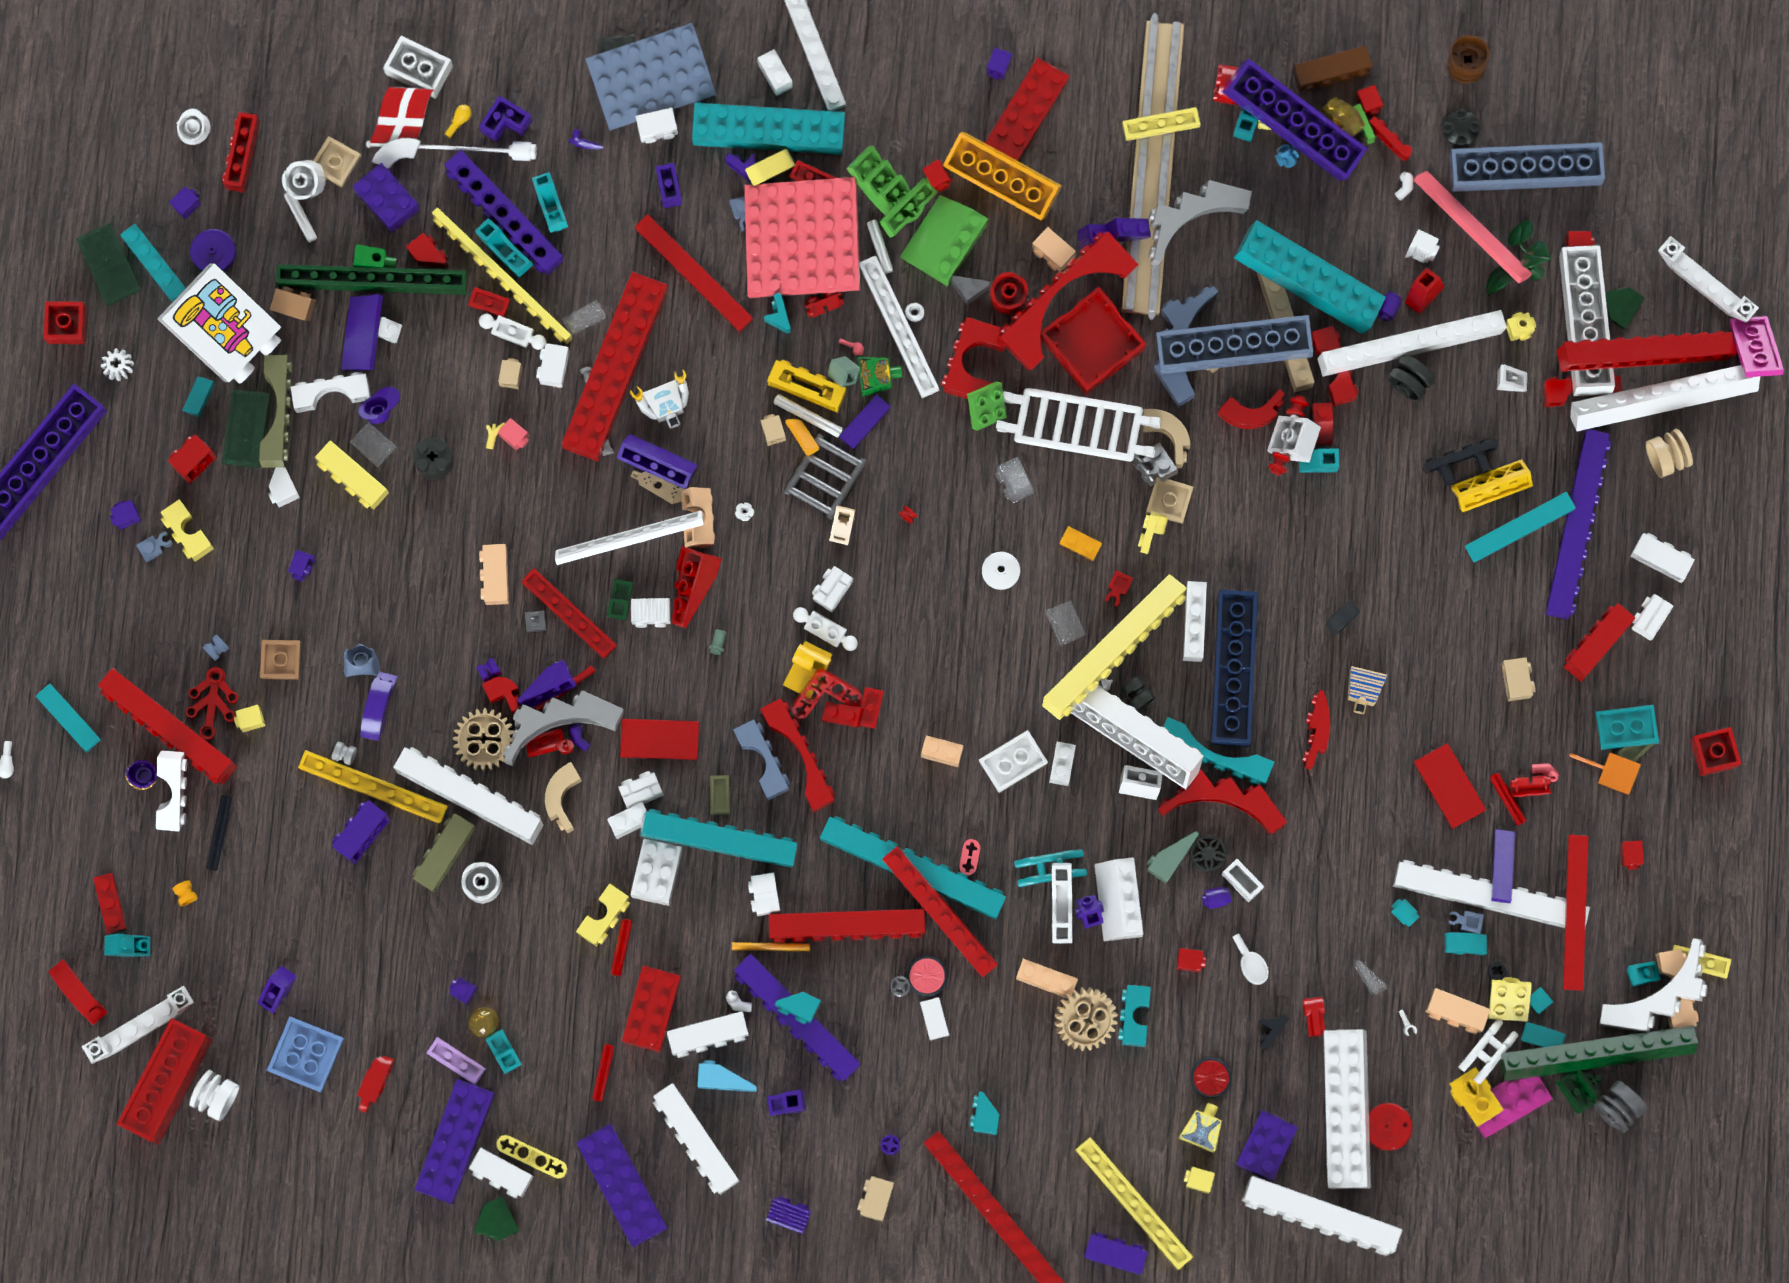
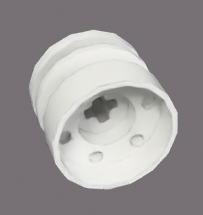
M208 1070L195 1086L190 1106L193 1108L198 1106V1110L201 1112L209 1106L207 1115L221 1121L231 1108L238 1094L239 1085L227 1079L220 1086L222 1076L217 1074L214 1077L215 1072Z

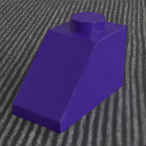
M280 966L269 977L257 1003L273 1014L291 990L297 976L283 966Z

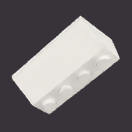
M1134 858L1116 859L1094 864L1098 900L1102 902L1104 908L1102 913L1104 923L1101 924L1103 941L1142 937L1143 928Z

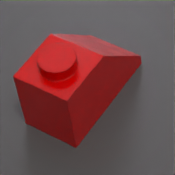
M1313 403L1311 407V420L1321 427L1315 446L1332 445V403Z

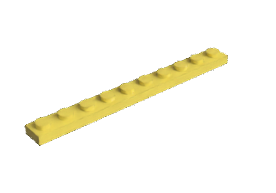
M439 208L432 212L434 223L440 228L443 226L447 230L446 234L453 241L457 239L461 243L459 246L466 253L470 252L474 255V261L479 266L483 264L487 268L486 272L493 279L497 277L501 281L499 284L507 292L510 290L514 294L513 298L519 304L524 303L528 307L526 310L533 317L537 315L541 319V325L547 330L550 328L554 332L553 336L559 342L564 341L568 344L572 340L571 334Z

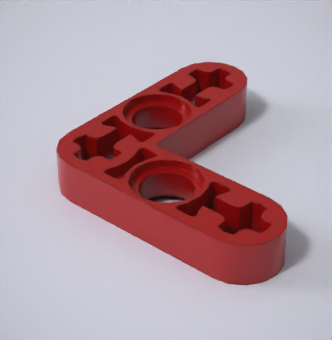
M819 669L812 675L792 704V713L797 719L806 718L824 692L844 704L858 707L863 698L857 688L827 670ZM823 675H824L826 681H823V680H822V681L818 684V682H819L818 677H823ZM836 684L843 686L842 691L839 693L832 690ZM814 690L816 691V696L814 698H807L806 692ZM848 691V694L851 696H855L856 694L857 700L853 699L851 701L850 696H848L846 692ZM803 706L804 712H803V711H800V712L798 713V712H797V707H798V708H801V707Z

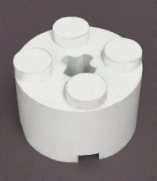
M311 160L290 164L282 176V184L285 191L293 198L301 200L315 197L324 190L326 181L322 166Z
M485 862L473 863L462 874V889L474 902L488 903L499 895L502 888V879L496 868L491 864ZM479 879L485 880V881H484V882H485V885H484V886H482V885L478 886V885H479V882H478Z

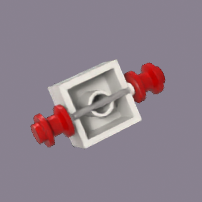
M1299 395L1290 398L1292 407L1287 409L1286 413L1291 417L1278 416L1267 450L1274 458V462L1269 464L1268 468L1275 475L1281 476L1282 473L1285 474L1287 472V469L1284 467L1285 462H1290V460L1310 462L1321 427L1308 418H1304L1305 414L1302 411L1304 407H1308L1309 403L1305 397Z

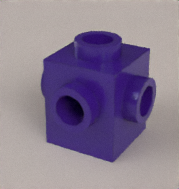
M1095 895L1076 900L1078 908L1075 909L1078 920L1082 919L1085 929L1104 923L1102 917L1104 908L1102 902H1098Z

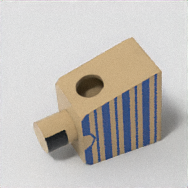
M1351 666L1349 670L1348 700L1355 702L1353 712L1365 714L1367 705H1375L1387 678L1386 674Z

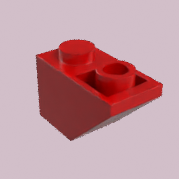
M422 233L406 246L407 251L419 266L448 267L446 261L448 257L442 250H437L435 247L437 244L431 236L427 237Z
M1426 268L1414 280L1405 304L1420 315L1445 288L1441 278Z

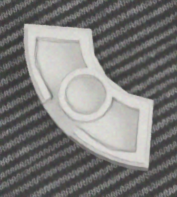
M410 138L393 140L378 150L372 162L378 165L382 162L386 168L390 169L393 163L400 158L408 157L414 159L421 141Z

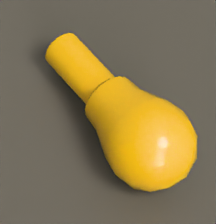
M460 105L456 108L452 124L445 132L446 136L451 138L457 128L471 118L472 111L469 106Z

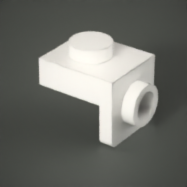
M380 317L378 337L392 343H397L402 325Z

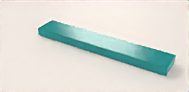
M1565 492L1465 545V548L1473 563H1476L1576 508L1568 493Z

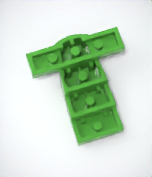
M873 145L868 146L846 168L851 176L856 178V183L866 196L885 215L880 224L889 237L895 236L906 224L916 220L921 215L924 206L937 193V190L933 189L927 177L923 178L910 190L902 174L896 175L889 161H883Z

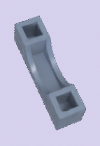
M752 720L733 729L742 750H754L765 759L766 770L759 780V784L767 800L789 791L787 785L790 782L786 774H781L779 768L782 766L777 757L773 758L770 752L773 748L769 740H764L762 734L765 732L761 724H756L755 720Z

